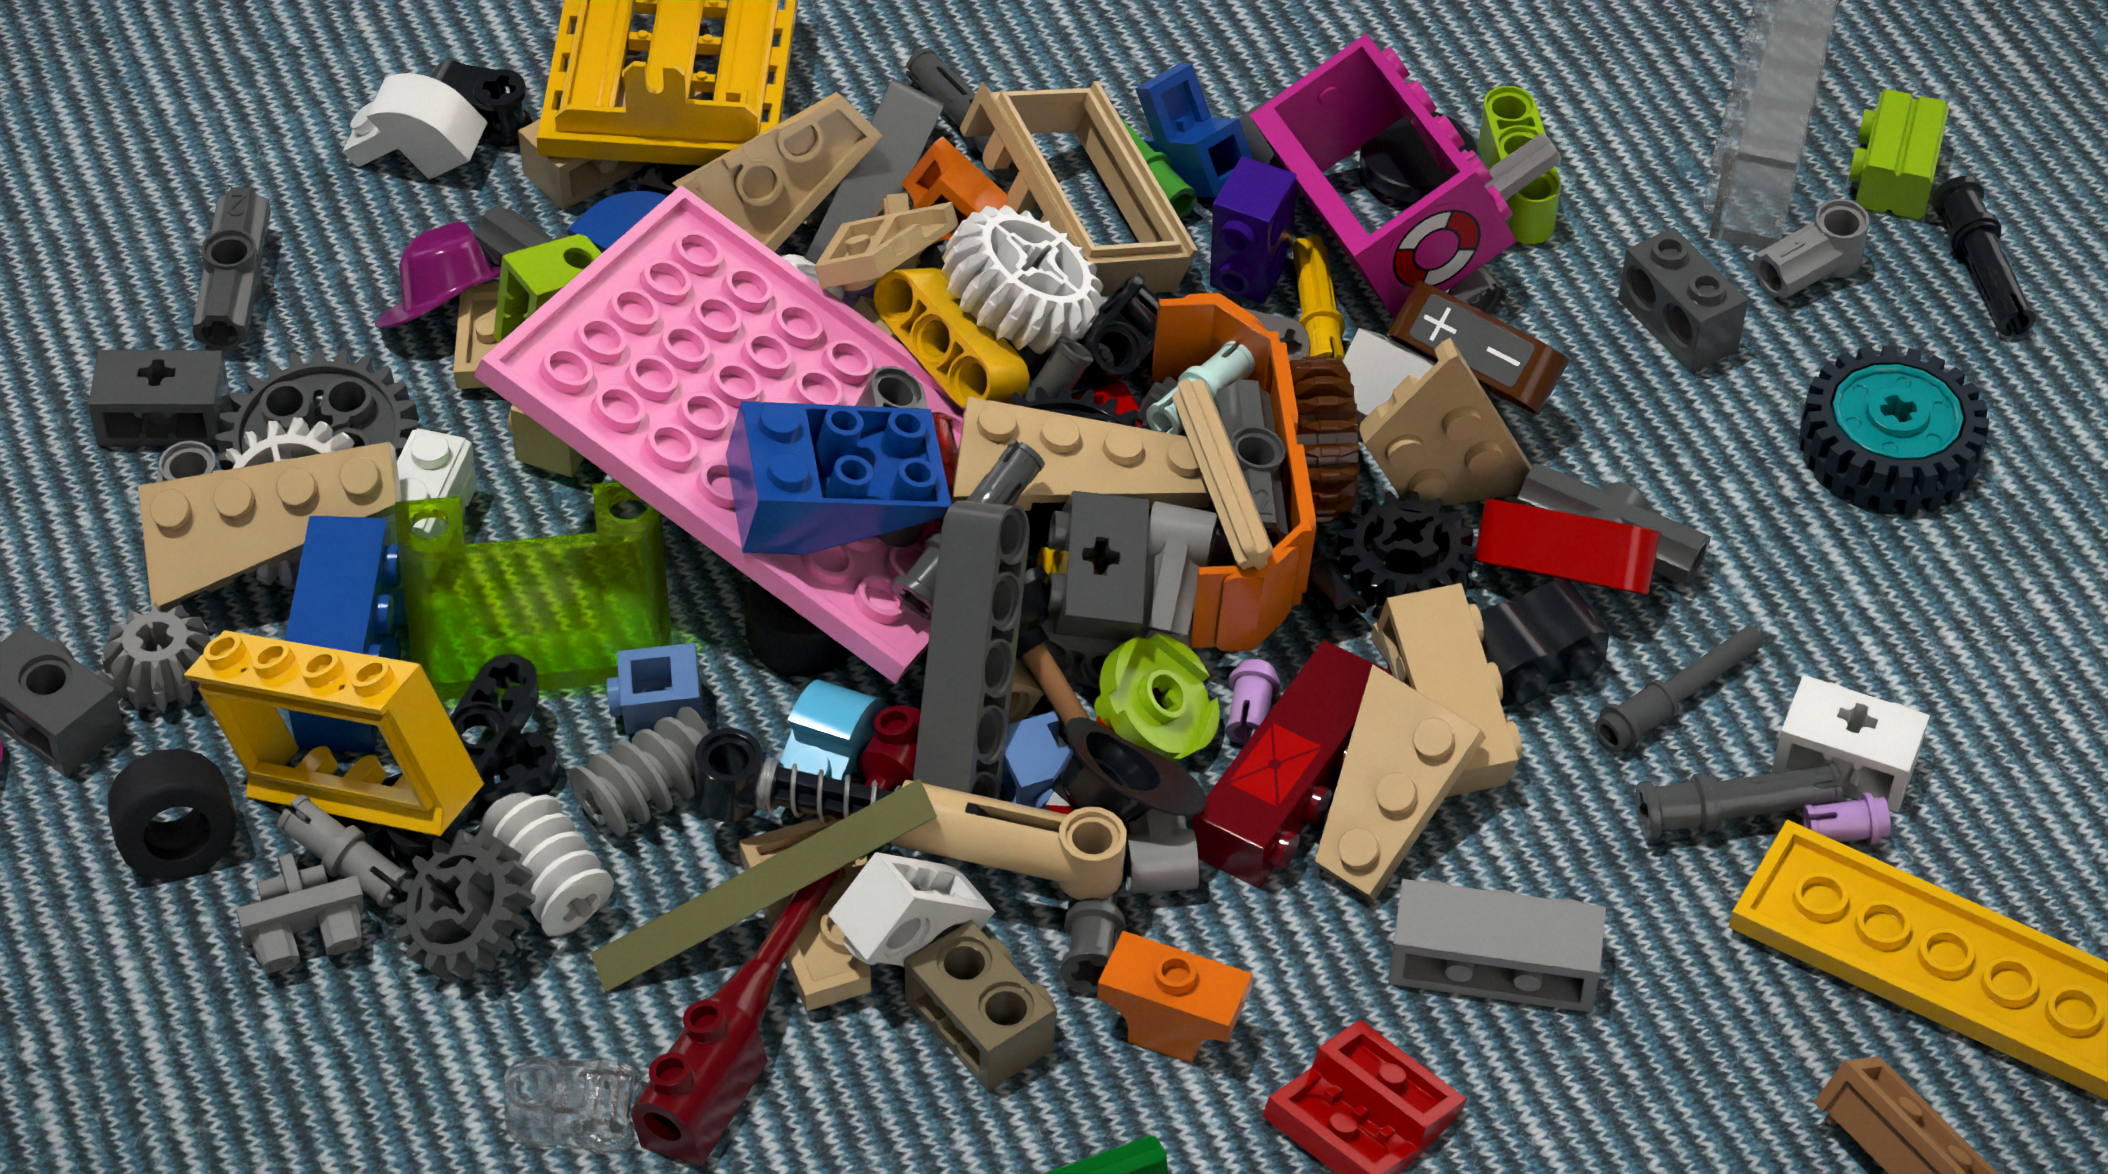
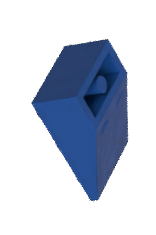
M741 401L727 447L726 459L743 553L808 555L943 518L951 506L931 409Z

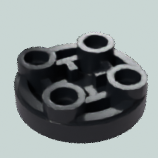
M1435 111L1431 113L1433 118L1437 115L1439 117L1444 115ZM1446 115L1465 143L1458 150L1460 152L1463 150L1467 152L1473 150L1477 154L1476 143L1471 133L1461 123ZM1404 116L1360 147L1361 184L1370 192L1383 193L1394 199L1415 204L1452 178L1446 170L1440 171L1420 136Z

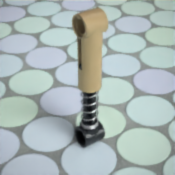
M723 728L712 731L704 736L696 747V801L699 809L707 817L719 822L733 823L745 820L758 809H768V811L773 812L781 806L790 808L797 818L806 812L818 814L821 822L825 824L832 818L842 820L893 793V791L877 788L876 780L871 783V786L850 782L851 777L849 774L845 776L843 781L825 777L823 769L819 770L818 775L797 771L798 765L796 762L792 765L791 769L784 768V764L780 763L779 759L774 760L773 757H769L768 753L762 751L758 740L750 733L740 729ZM905 780L902 787L912 783L913 781ZM922 783L937 817L891 841V845L1057 881L1060 889L1068 896L1077 900L1087 898L1107 899L1117 892L1122 883L1127 830L1119 817L1101 807H1084L1076 809L1067 815ZM898 785V786L895 788V791H897L898 789H900L901 786Z

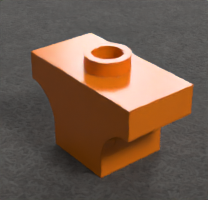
M943 136L933 143L901 182V185L907 190L913 200V209L952 202L958 220L957 228L963 220H967L972 212L980 213L985 206L994 207L998 211L1004 205L1008 206L1007 194ZM957 228L947 233L934 243L942 240H950V238L957 230Z
M1122 931L1098 981L1097 999L1114 1007L1125 1018L1128 1025V1042L1193 1063L1202 1041L1219 1040L1228 1042L1250 994L1253 973Z

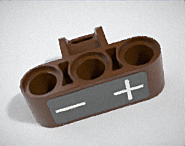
M1422 281L1415 283L1387 332V336L1395 342L1436 363L1439 360L1434 349L1442 341L1451 337L1483 389L1535 415L1541 413L1570 362L1566 356L1542 341Z

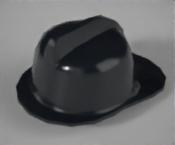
M1077 717L1071 718L1067 723L1065 733L1071 750L1054 776L1052 790L1075 809L1101 807L1113 812L1123 823L1136 821L1152 808L1175 816L1191 817L1202 813L1207 804L1204 790L1179 765L1157 753L1123 739L1096 721Z

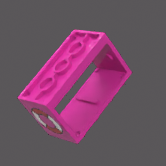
M1365 33L1251 113L1250 117L1284 170L1297 174L1296 188L1395 320L1417 281L1425 282L1445 292L1517 241L1505 222L1513 213L1494 185L1487 189L1484 185L1493 180L1477 154L1473 150L1469 152L1466 150L1460 152L1458 150L1465 144L1463 139L1445 114L1441 117L1438 115L1434 118L1432 117L1431 113L1436 111L1437 107L1420 82L1416 80L1413 83L1410 81L1406 84L1404 79L1410 76V73L1391 46L1381 52L1369 35ZM1404 116L1420 136L1440 171L1446 170L1452 178L1368 235L1324 176L1323 172Z

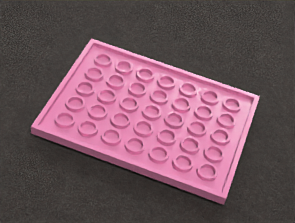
M682 185L481 359L474 377L896 684L928 649L931 620L919 616L905 606L894 595L891 583L896 576L908 573L924 552L923 541L928 534L936 530H942L944 517L929 521L916 543L908 547L887 545L873 536L808 555L743 553L726 451L741 401L855 406L875 370L883 366H895L914 375L922 385L927 407L932 411L951 500L965 408H962L952 400L908 348L829 291L821 289L818 283Z

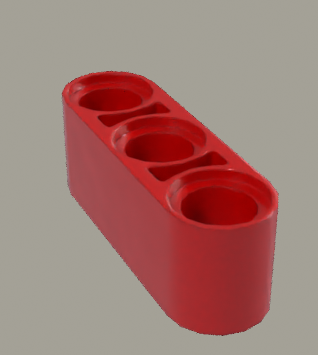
M1485 499L1474 561L1648 595L1661 532L1619 522L1501 500Z

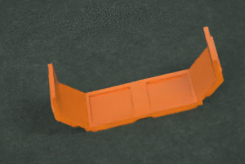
M1220 293L1189 294L1177 299H1159L1151 369L1152 381H1164L1166 377H1172L1178 381L1179 376L1189 367L1203 365L1225 343L1236 341V348L1232 352L1242 344L1251 352L1255 361L1254 372L1249 377L1244 378V380L1259 381L1260 387L1270 393L1275 433L1283 441L1286 448L1280 474L1288 535L1273 548V554L1266 559L1267 566L1260 570H1257L1254 566L1242 569L1238 565L1198 567L1189 637L1190 648L1217 647L1221 651H1251L1259 646L1286 619L1292 605L1301 604L1302 593H1306L1316 533V516L1303 444H1297L1296 439L1298 410L1286 342H1280L1278 331L1266 330L1257 317Z

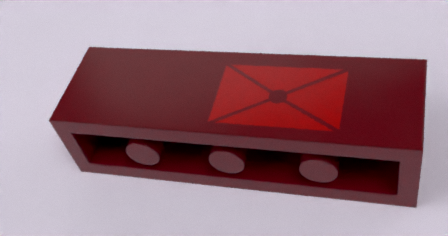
M1323 640L1206 797L1207 804L1202 813L1193 816L1192 829L1195 832L1198 859L1258 889L1263 886L1275 868L1284 870L1297 850L1300 840L1299 834L1308 822L1316 825L1322 819L1329 806L1332 789L1339 780L1372 664L1391 676L1392 671Z

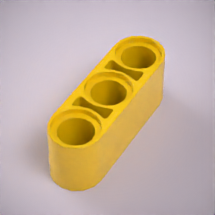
M895 269L878 279L874 288L873 300L880 318L955 403L965 408L968 396L1011 404L1012 394L1015 392L1024 397L1029 388L1030 378L1026 363L1004 337L996 340L994 332L986 326H976L977 319L971 313L959 310L961 300L951 296L946 291L949 282L942 276L941 269Z

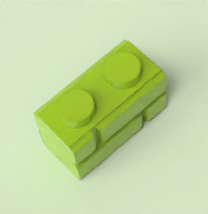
M1885 89L1883 92H1880L1876 111L1864 110L1857 143L1866 144L1868 148L1855 147L1848 178L1850 182L1859 183L1855 201L1864 209L1882 213L1889 209L1892 210L1893 215L1916 220L1925 217L1949 110L1946 101L1924 96L1913 99L1912 94Z

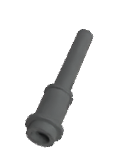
M1747 626L1666 682L1659 680L1651 681L1644 689L1620 705L1608 704L1600 711L1599 719L1595 722V732L1598 739L1611 752L1618 753L1622 750L1632 752L1640 745L1643 735L1666 719L1678 714V703L1763 646L1761 634L1756 628Z

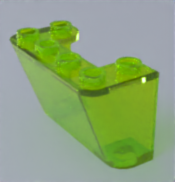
M619 482L592 484L596 533L465 545L461 496L395 502L396 531L412 662L421 664L439 699L462 698L481 667L488 660L505 654L519 655L531 661L536 668L539 691L607 684V678L618 677L617 651L672 645L661 513ZM626 499L639 501L646 507L642 515L629 520L619 519L609 512L615 503ZM429 517L442 519L448 524V528L444 533L432 538H423L412 532V527L415 523ZM511 683V685L520 687L519 683ZM497 688L498 695L504 694L507 689Z

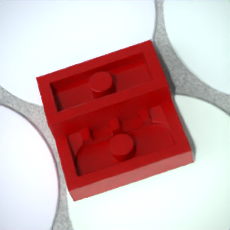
M1358 1020L1318 1047L1314 1062L1309 1070L1269 1096L1262 1117L1336 1174H1400L1450 1125L1463 1110L1467 1098L1362 1020Z

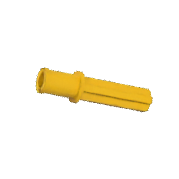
M1310 234L1306 239L1297 238L1293 243L1292 251L1302 313L1298 322L1303 325L1309 336L1310 348L1308 356L1341 358L1343 361L1345 355L1341 336L1344 334L1346 327L1343 315L1336 310L1327 247L1323 245L1322 237L1317 234Z

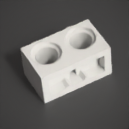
M875 852L828 915L844 933L843 943L856 958L870 965H875L879 962L899 965L905 968V959L966 922L972 920L981 930L995 913V910L957 866Z

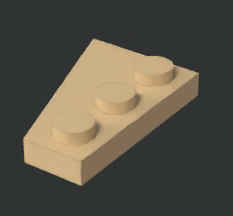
M835 92L678 179L673 184L677 188L682 185L741 229H749L755 239L775 252L883 135L843 96Z
M1372 664L1315 858L1316 864L1325 872L1375 902L1486 738L1482 730Z
M818 817L740 840L739 854L745 871L835 824L841 819L832 818L824 824ZM867 854L843 867L784 960L806 1012L871 992L870 964L856 958L845 947L843 943L844 933L828 915L867 864ZM795 893L763 909L771 930Z

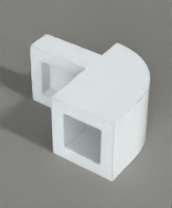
M395 74L384 79L374 102L365 105L354 116L350 124L353 131L342 152L357 167H360L399 149L430 180L470 161L487 125V121L461 94L447 84L419 74Z

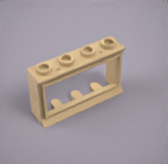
M982 81L959 129L964 137L991 136L983 152V163L988 170L1007 169L1013 159L1019 172L1008 192L1007 205L1017 213L1024 212L1025 210L1032 211L1037 202L1044 214L1040 222L1043 223L1049 220L1051 228L1060 234L1068 233L1067 240L1073 246L1082 247L1085 250L1084 260L1094 263L1098 268L1095 277L1100 279L1104 285L1100 294L1101 297L1111 296L1136 271L1141 272L1145 276L1143 284L1153 293L1176 291L1198 249L1099 81H1094L1090 88L991 92ZM1075 131L1139 243L1094 246L1032 138V133Z

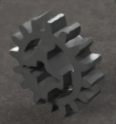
M456 830L453 846L437 838L432 841L434 856L429 861L417 855L412 862L418 874L414 880H400L398 886L408 893L406 902L394 906L392 913L407 922L395 932L397 940L409 945L406 956L442 978L448 979L451 973L464 980H470L475 964L489 972L495 969L494 953L497 950L501 949L513 954L516 947L510 935L514 929L528 930L530 923L520 916V911L522 907L533 904L536 895L521 888L522 885L531 879L533 874L529 868L518 863L522 855L518 850L485 831L480 830L476 837L464 830Z

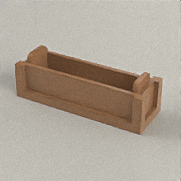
M1880 1056L1844 1060L1814 1100V1103L1823 1112H1828L1824 1120L1829 1125L1840 1124L1888 1174H1999Z

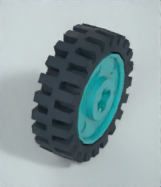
M1884 345L1880 356H1876L1871 346L1859 348L1856 359L1849 352L1837 356L1835 365L1828 362L1822 367L1819 377H1814L1803 408L1799 436L1800 450H1804L1803 461L1807 468L1815 467L1813 477L1821 485L1832 481L1830 493L1842 500L1849 492L1853 493L1852 505L1866 509L1871 500L1878 502L1877 513L1889 515L1892 513L1894 504L1901 506L1903 515L1917 514L1920 503L1923 504L1928 512L1940 509L1943 499L1950 504L1959 498L1962 489L1966 491L1969 488L1974 476L1977 474L1983 456L1989 429V418H1986L1988 409L1985 400H1978L1980 391L1975 384L1971 382L1963 385L1965 374L1956 367L1946 373L1943 372L1945 360L1935 355L1927 363L1920 361L1922 351L1908 348L1906 357L1898 356L1897 346Z

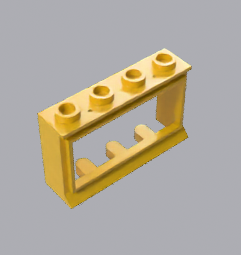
M224 630L218 637L207 644L203 654L184 674L186 680L199 683V692L248 775L247 798L291 806L290 803L296 797L304 794L310 798L312 803L327 814L441 836L484 785L419 663ZM277 708L377 726L403 773L402 776L392 787L381 785L386 777V772L375 755H367L360 758L344 777L334 776L332 774L336 771L338 763L327 746H319L312 749L295 768L285 766L299 750V747Z

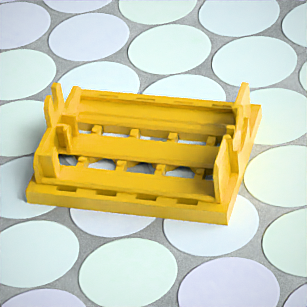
M564 0L537 134L538 156L704 166L778 125L782 119L798 0H785L784 10H778L779 0H729V2L726 0ZM634 6L635 14L655 15L652 33H647L645 30L631 32ZM702 18L726 19L723 40L722 37H712L710 34L699 36ZM774 35H780L778 47H773ZM627 43L629 44V50L649 51L647 66L646 62L633 61L624 69ZM697 54L720 56L717 78L716 74H706L704 71L693 73L695 56ZM769 72H775L773 84H768ZM620 80H622V87L625 88V107H617L621 88ZM690 91L714 93L713 101L688 99ZM763 110H769L767 122H762Z

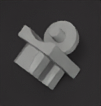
M292 853L278 856L281 876L256 882L261 902L236 908L239 921L238 929L243 946L252 945L253 952L266 974L288 969L300 963V956L293 935L297 932L319 927L327 955H338L359 949L362 946L360 915L363 914V893L358 876L355 875L328 883L323 864L298 871Z

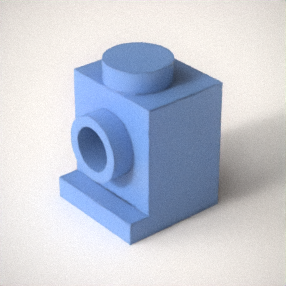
M695 643L617 651L618 677L607 678V694L610 716H623L626 734L636 733L641 729L654 731V726L658 720L670 716L676 719V714L682 707L692 708L705 722L701 675Z
M1055 711L1008 724L1001 790L1007 802L1049 810L1045 805L1053 793L1052 784L1054 776L1069 753V749L1066 746L1058 748L1059 719Z

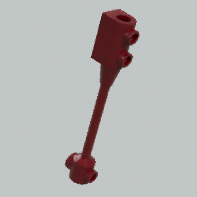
M898 705L885 708L876 715L874 719L875 732L856 761L857 770L866 782L864 785L871 786V783L876 780L877 788L894 792L898 785L902 788L905 780L913 781L921 710L910 706ZM843 867L795 892L754 958L749 959L710 998L698 1001L686 1009L683 1015L684 1028L668 1053L657 1057L649 1067L650 1081L631 1109V1117L641 1148L701 1167L703 1166L768 1062L759 1028L777 980L776 973ZM671 1122H673L679 1128V1130L669 1128Z

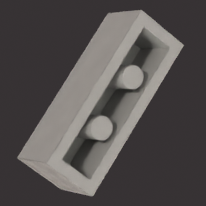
M1402 879L1388 984L1592 1013L1600 975L1606 907L1583 904L1572 899L1553 900L1517 895L1506 890L1488 891L1452 886L1434 880L1416 881Z

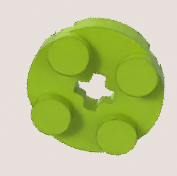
M1154 634L1149 638L1137 636L1120 645L1108 655L1100 674L1099 687L1101 695L1096 698L1094 705L1097 718L1100 716L1102 722L1107 727L1114 729L1117 735L1157 753L1173 763L1191 756L1211 742L1219 724L1220 709L1217 697L1209 701L1208 692L1203 681L1210 678V675L1202 661L1185 644L1164 634ZM1158 688L1162 693L1160 702L1165 709L1155 700L1152 689Z

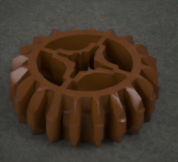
M1306 356L1299 360H1291L1289 363L1298 410L1296 439L1297 444H1303L1316 524H1331L1332 521L1345 520L1347 513L1352 511L1356 503L1355 493L1358 490L1357 475L1360 471L1358 464V452L1360 450L1358 444L1359 425L1357 424V404L1354 400V386L1351 383V374L1341 358Z

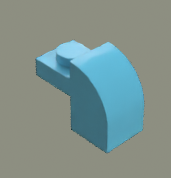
M814 680L804 689L788 718L792 732L780 758V763L784 764V768L791 769L792 765L796 762L798 765L797 771L818 775L819 770L823 769L825 777L844 781L845 776L848 774L851 776L852 771L858 772L856 766L857 758L875 732L874 719L876 715L886 708L883 700L822 680Z

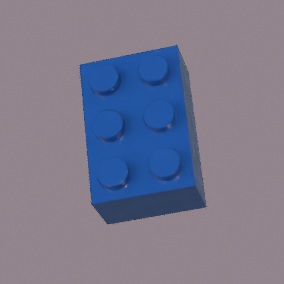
M309 516L285 641L401 660L400 638L395 637L397 626H406L408 623L410 601L408 588L398 587L403 569L401 545H392L387 518ZM288 710L294 740L299 750H312L319 746H327L330 751L375 752L379 731L375 725Z

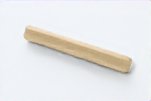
M1188 378L1182 379L1178 382L1179 389L1173 394L1172 399L1235 561L1242 569L1253 566L1257 570L1263 569L1267 566L1266 559L1273 554V548L1209 387L1202 379L1193 382Z

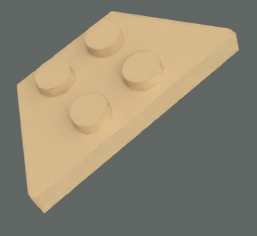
M1451 337L1442 341L1434 349L1439 361L1419 381L1416 377L1408 375L1393 390L1390 399L1386 403L1377 406L1359 424V432L1364 445L1402 501H1407L1411 491L1418 492L1419 503L1428 505L1432 500L1439 498L1443 500L1442 506L1516 495L1520 493L1525 478L1532 468Z

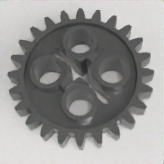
M316 348L312 361L303 364L296 352L290 353V368L285 370L280 369L271 361L266 363L269 378L265 381L248 375L245 379L250 394L231 393L229 398L234 412L220 413L219 419L223 432L215 435V440L220 452L218 460L221 469H232L234 464L226 457V449H236L243 455L250 448L245 442V432L253 431L261 440L267 439L266 429L268 421H277L287 434L294 417L302 418L308 424L311 431L316 425L314 408L315 399L318 396H323L321 413L324 422L332 428L333 437L342 432L346 433L354 441L353 448L390 442L395 447L396 459L398 461L411 431L417 430V428L420 429L415 401L409 399L407 386L404 381L394 383L390 367L385 366L374 372L371 356L365 355L355 365H351L347 349H341L333 362L326 361L322 349Z

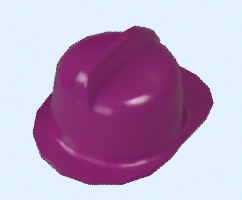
M455 221L425 231L412 239L403 251L399 263L402 301L380 316L375 326L378 329H387L420 317L466 289L499 277L501 266L491 267L471 228L465 222Z

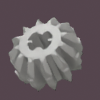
M155 602L150 613L141 615L129 610L126 624L110 625L109 643L103 646L102 662L105 673H108V677L118 688L121 698H129V701L137 711L150 703H155L164 714L168 703L175 700L190 706L193 696L192 691H199L200 685L196 681L186 680L184 674L203 654L205 647L210 642L208 628L203 623L202 618L189 617L182 604L174 607L169 612H163Z

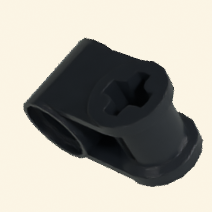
M444 61L437 65L431 78L439 80L456 90L487 121L479 142L489 143L497 147H511L520 144L518 130L532 123L530 114L523 107V100L527 90L522 76L508 69L495 70L466 65L457 61ZM506 86L509 87L510 93L506 92ZM496 123L500 124V131L497 130Z
M1139 271L1130 275L1115 290L1103 305L1101 313L1094 320L1085 336L1077 341L1092 354L1094 359L1079 379V382L1087 387L1095 388L1118 381L1134 371L1154 348L1159 298L1143 284L1145 276ZM1099 343L1107 346L1113 353L1114 367L1106 364L1100 357L1098 351Z

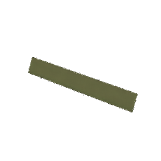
M921 779L913 781L590 953L605 993L936 818L937 815Z

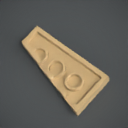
M968 396L951 505L955 501H966L984 476L989 473L998 461V458L1007 448L1010 441L1017 440L1019 444L1023 442L1032 447L1043 458L1045 463L1044 468L1029 483L1014 504L1023 508L1024 511H1030L1032 503L1067 502L1072 491L1149 499V509H1152L1154 501L1189 508H1209L1211 496L1186 436Z
M390 442L138 485L151 607L156 602L163 612H167L180 605V601L203 591L211 593L234 583L233 578L266 564L271 567L294 557L293 552L303 549L309 516L384 518L402 510L395 447Z

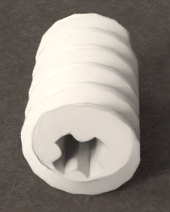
M524 792L509 794L496 800L485 812L479 824V831L489 833L522 854L518 863L529 868L533 876L521 888L536 895L535 902L529 905V910L536 920L542 924V929L547 936H562L573 932L584 925L606 903L613 892L614 881L607 870L600 869L601 862L594 852L588 851V844L581 833L575 832V825L568 815L562 814L563 808L555 797L549 795L532 797V795Z

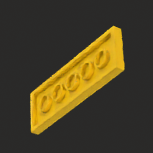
M1786 820L1734 907L1728 928L2108 1100L2107 961L1795 822Z

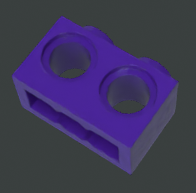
M1241 156L1213 203L1210 286L1225 290L1232 295L1242 296L1265 304L1292 257L1297 184L1296 173Z

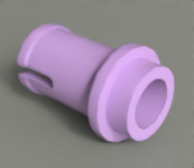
M1247 659L1240 662L1237 669H1234L1229 676L1228 686L1233 692L1225 733L1230 740L1240 745L1247 743L1249 727L1253 728L1254 734L1269 714L1271 698H1274L1279 693L1280 680L1276 675L1275 668L1270 663L1260 659Z
M1870 792L1862 793L1860 800L1814 806L1809 804L1804 805L1802 810L1804 827L1837 842L1866 839L1869 845H1877L1880 837H1888L1891 833L1890 813L1886 799L1884 797L1873 798Z

